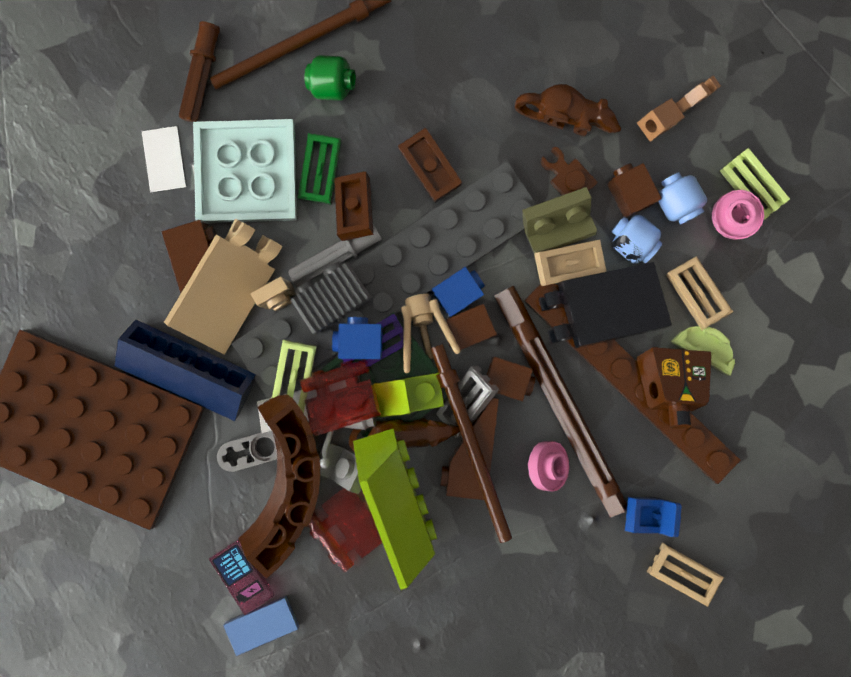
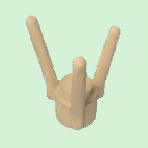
M418 294L405 300L406 306L401 307L404 318V372H410L411 321H413L415 327L420 328L425 353L431 360L433 355L430 350L431 343L427 325L433 322V316L438 321L454 353L459 354L461 350L440 311L438 300H431L430 294Z

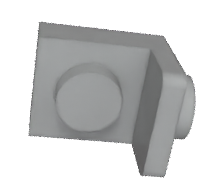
M330 443L328 449L330 466L326 469L320 466V475L330 478L349 492L359 494L361 486L355 452L340 445ZM322 450L319 455L320 459H322Z

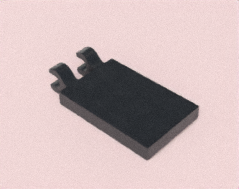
M654 262L565 280L558 284L560 291L545 293L544 297L539 298L542 311L564 307L569 324L554 326L553 329L547 331L551 344L573 339L575 348H581L672 326Z

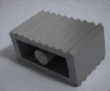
M340 261L334 263L323 271L325 277L314 284L312 280H309L294 291L297 296L293 297L291 302L313 335L324 331L372 299L349 262L344 265Z

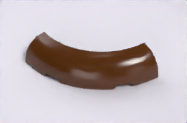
M289 395L276 396L257 407L270 427L275 440L277 473L274 487L266 506L257 520L238 538L246 559L266 579L284 563L295 549L294 543L300 536L303 528L308 527L319 494L320 458L317 453L313 431L303 411Z

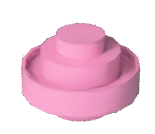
M734 190L721 196L714 204L712 210V223L717 232L725 238L732 240L745 239L755 234L762 226L764 220V207L760 199L752 192L745 190Z
M544 441L538 443L533 448L529 456L528 470L532 484L537 489L553 492L559 490L565 484L569 473V458L565 448L560 443Z

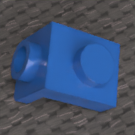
M628 497L625 531L631 533H660L670 537H678L682 505L662 498Z

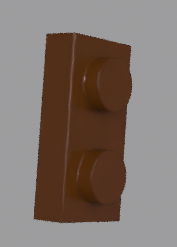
M426 128L398 145V149L434 203L462 185V181Z
M363 171L334 178L337 236L341 241L374 235L370 177L367 172Z

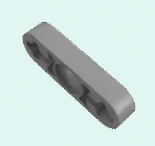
M272 431L260 432L227 442L219 448L217 453L218 464L222 469L229 472L239 471L277 459V449ZM262 437H268L274 443V452L270 456H263L257 451V442ZM249 441V451L254 461H250V454L237 459L238 465H235L233 460L227 461L226 455L230 453V447H233L235 452L248 448L245 442Z

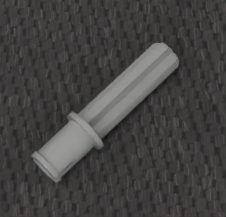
M373 224L374 235L346 241L340 240L289 269V276L296 286H301L322 274L325 269L339 261L342 263L352 256L357 258V253L378 241H382V238Z

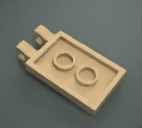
M235 219L225 239L216 234L164 323L225 355L255 304L250 293L267 284L275 270L267 264L278 255L283 246L262 235L256 250L250 249L244 244L250 240L255 229Z

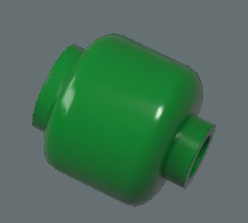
M319 55L312 60V63L306 66L305 86L316 99L342 101L347 97L350 90H354L356 73L354 69H350V65L344 57Z

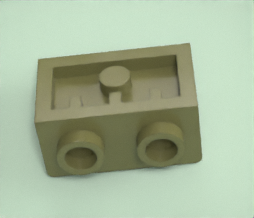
M587 187L522 210L524 232L533 253L561 248L597 234V228L590 215L592 198Z

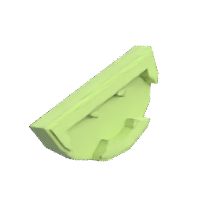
M699 326L689 327L679 332L671 341L684 350L711 352V366L725 375L731 376L735 365L733 350L729 339L719 330L708 327L702 331Z

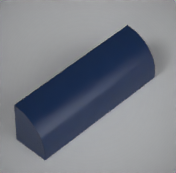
M136 319L118 339L114 367L236 421L250 394L256 374Z

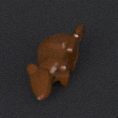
M567 84L553 85L540 94L525 93L520 95L515 101V111L539 122H544L558 129H563L565 124L574 125L573 131L579 136L585 137L587 131H591L592 126H596L608 133L621 131L616 115L608 107L607 99L602 98L596 103L586 99L575 88ZM526 104H532L539 109V112H535L529 109L526 106Z
M426 418L414 420L413 422L394 419L382 423L377 421L376 426L372 428L368 436L394 429L397 440H405L407 448H421L429 445L434 447L458 434L460 431L456 425L447 424L442 421H428ZM353 429L350 434L349 446L353 452H355L353 441L357 440L361 429Z

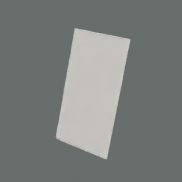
M177 126L142 131L150 192L186 187Z

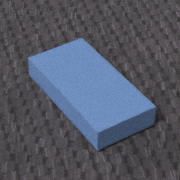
M287 596L231 619L223 625L236 656L299 628Z

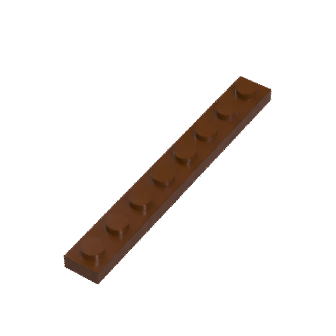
M539 284L524 302L552 329L554 326L569 324L564 307L542 311L539 298L544 297L545 293L560 291L559 287L556 284L546 286ZM573 339L566 340L582 358L714 483L719 484L741 461L691 412V427L672 429L670 428L669 411L650 409L647 404L637 361L615 340L581 348H575Z

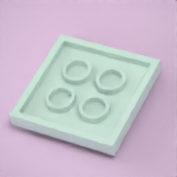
M293 119L193 122L195 221L202 220L205 223L234 222L235 219L241 222L297 220L295 122Z

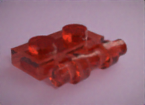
M366 359L354 363L352 360L341 363L339 368L327 372L319 370L313 372L311 377L300 380L304 393L312 390L317 391V397L305 400L310 429L315 436L381 415L374 384L370 379L360 383L358 380V375L369 372ZM343 380L346 381L347 387L330 392L329 385Z
M345 488L339 490L321 505L329 516L321 521L313 513L308 525L311 529L309 531L310 535L314 540L318 539L329 552L327 557L333 564L337 563L343 572L348 571L354 565L347 555L353 548L363 558L382 543L370 510L356 493L349 492ZM335 524L347 538L340 545L328 531Z

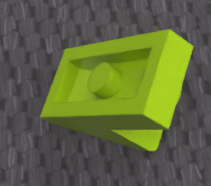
M439 373L372 384L377 417L410 414L414 411L443 407L442 390L436 377Z

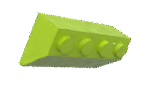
M390 429L355 440L353 445L360 486L400 590L409 587L433 558L435 552L432 540L438 538L432 519L426 521L424 515L429 514L424 495H416L415 489L419 488L420 485L414 467L407 469L405 462L410 460L405 440L398 441L394 429Z

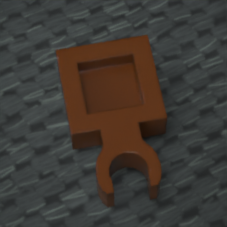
M553 147L551 150L557 157L556 163H549L544 156L540 160L544 169L552 171L556 175L550 181V184L561 196L585 187L590 191L598 183L576 158L568 165L564 160L562 151L558 147Z

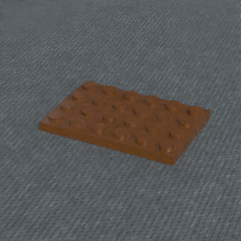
M19 330L0 373V467L151 530L157 522L205 408L152 383L27 330Z

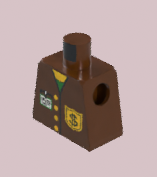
M652 347L637 357L648 407L652 410L669 411L670 428L691 427L690 411L699 409L709 402L711 352Z

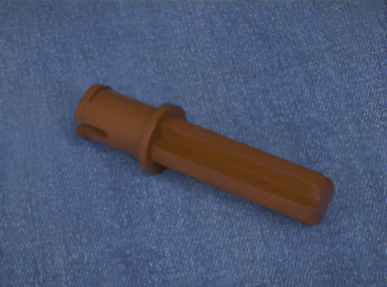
M204 21L199 23L195 47L189 53L192 56L179 111L180 119L192 123L197 122L199 119L211 64L216 61L214 51L220 32L219 26Z

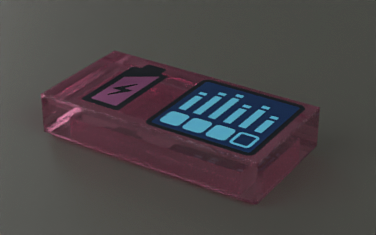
M239 539L209 558V561L244 615L275 595L263 575L246 559Z

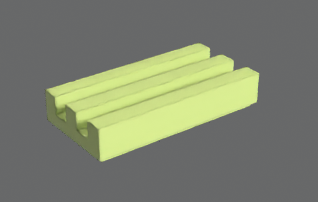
M749 148L720 170L721 174L735 190L749 191L732 170L734 167L737 168L753 191L768 206L764 209V220L771 213L778 210L781 205L790 200ZM748 167L753 171V173H754V174L757 176V178L762 182V184L766 187V189L771 193V195L775 198V200L770 196V194H769V193L766 191V189L761 185V183L757 180V178L752 174V172L748 169Z
M283 339L272 398L279 396L281 392L288 349L295 350L287 395L292 398L294 396L302 351L308 352L298 404L304 413L317 345H307Z

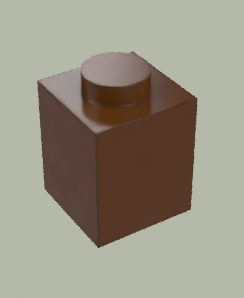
M629 163L613 172L615 177L607 184L623 217L625 216L626 218L654 205L662 199L644 163L634 168Z
M484 304L446 319L460 350L497 335Z
M497 357L491 358L486 374L490 378L489 383L499 388L498 394L523 401L525 395H531L536 377L531 376L533 369Z

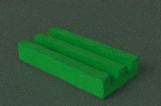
M308 133L298 192L299 200H309L315 203L321 202L327 205L332 204L335 186L334 178H336L342 143L341 138ZM315 142H319L321 144L313 193H307ZM328 144H331L333 147L325 195H320Z

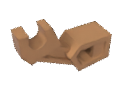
M712 76L692 89L678 102L675 103L671 98L656 107L638 121L637 124L651 142L685 118L682 113L710 96L721 85Z

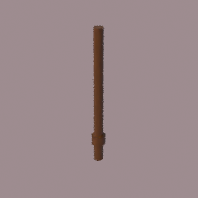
M355 0L349 3V8L210 77V80L217 90L354 20L360 22L370 17V12L392 1Z
M444 345L432 347L430 350L439 372L436 377L440 388L444 387L499 543L507 542L512 539V535L457 382H460L456 369L451 368Z

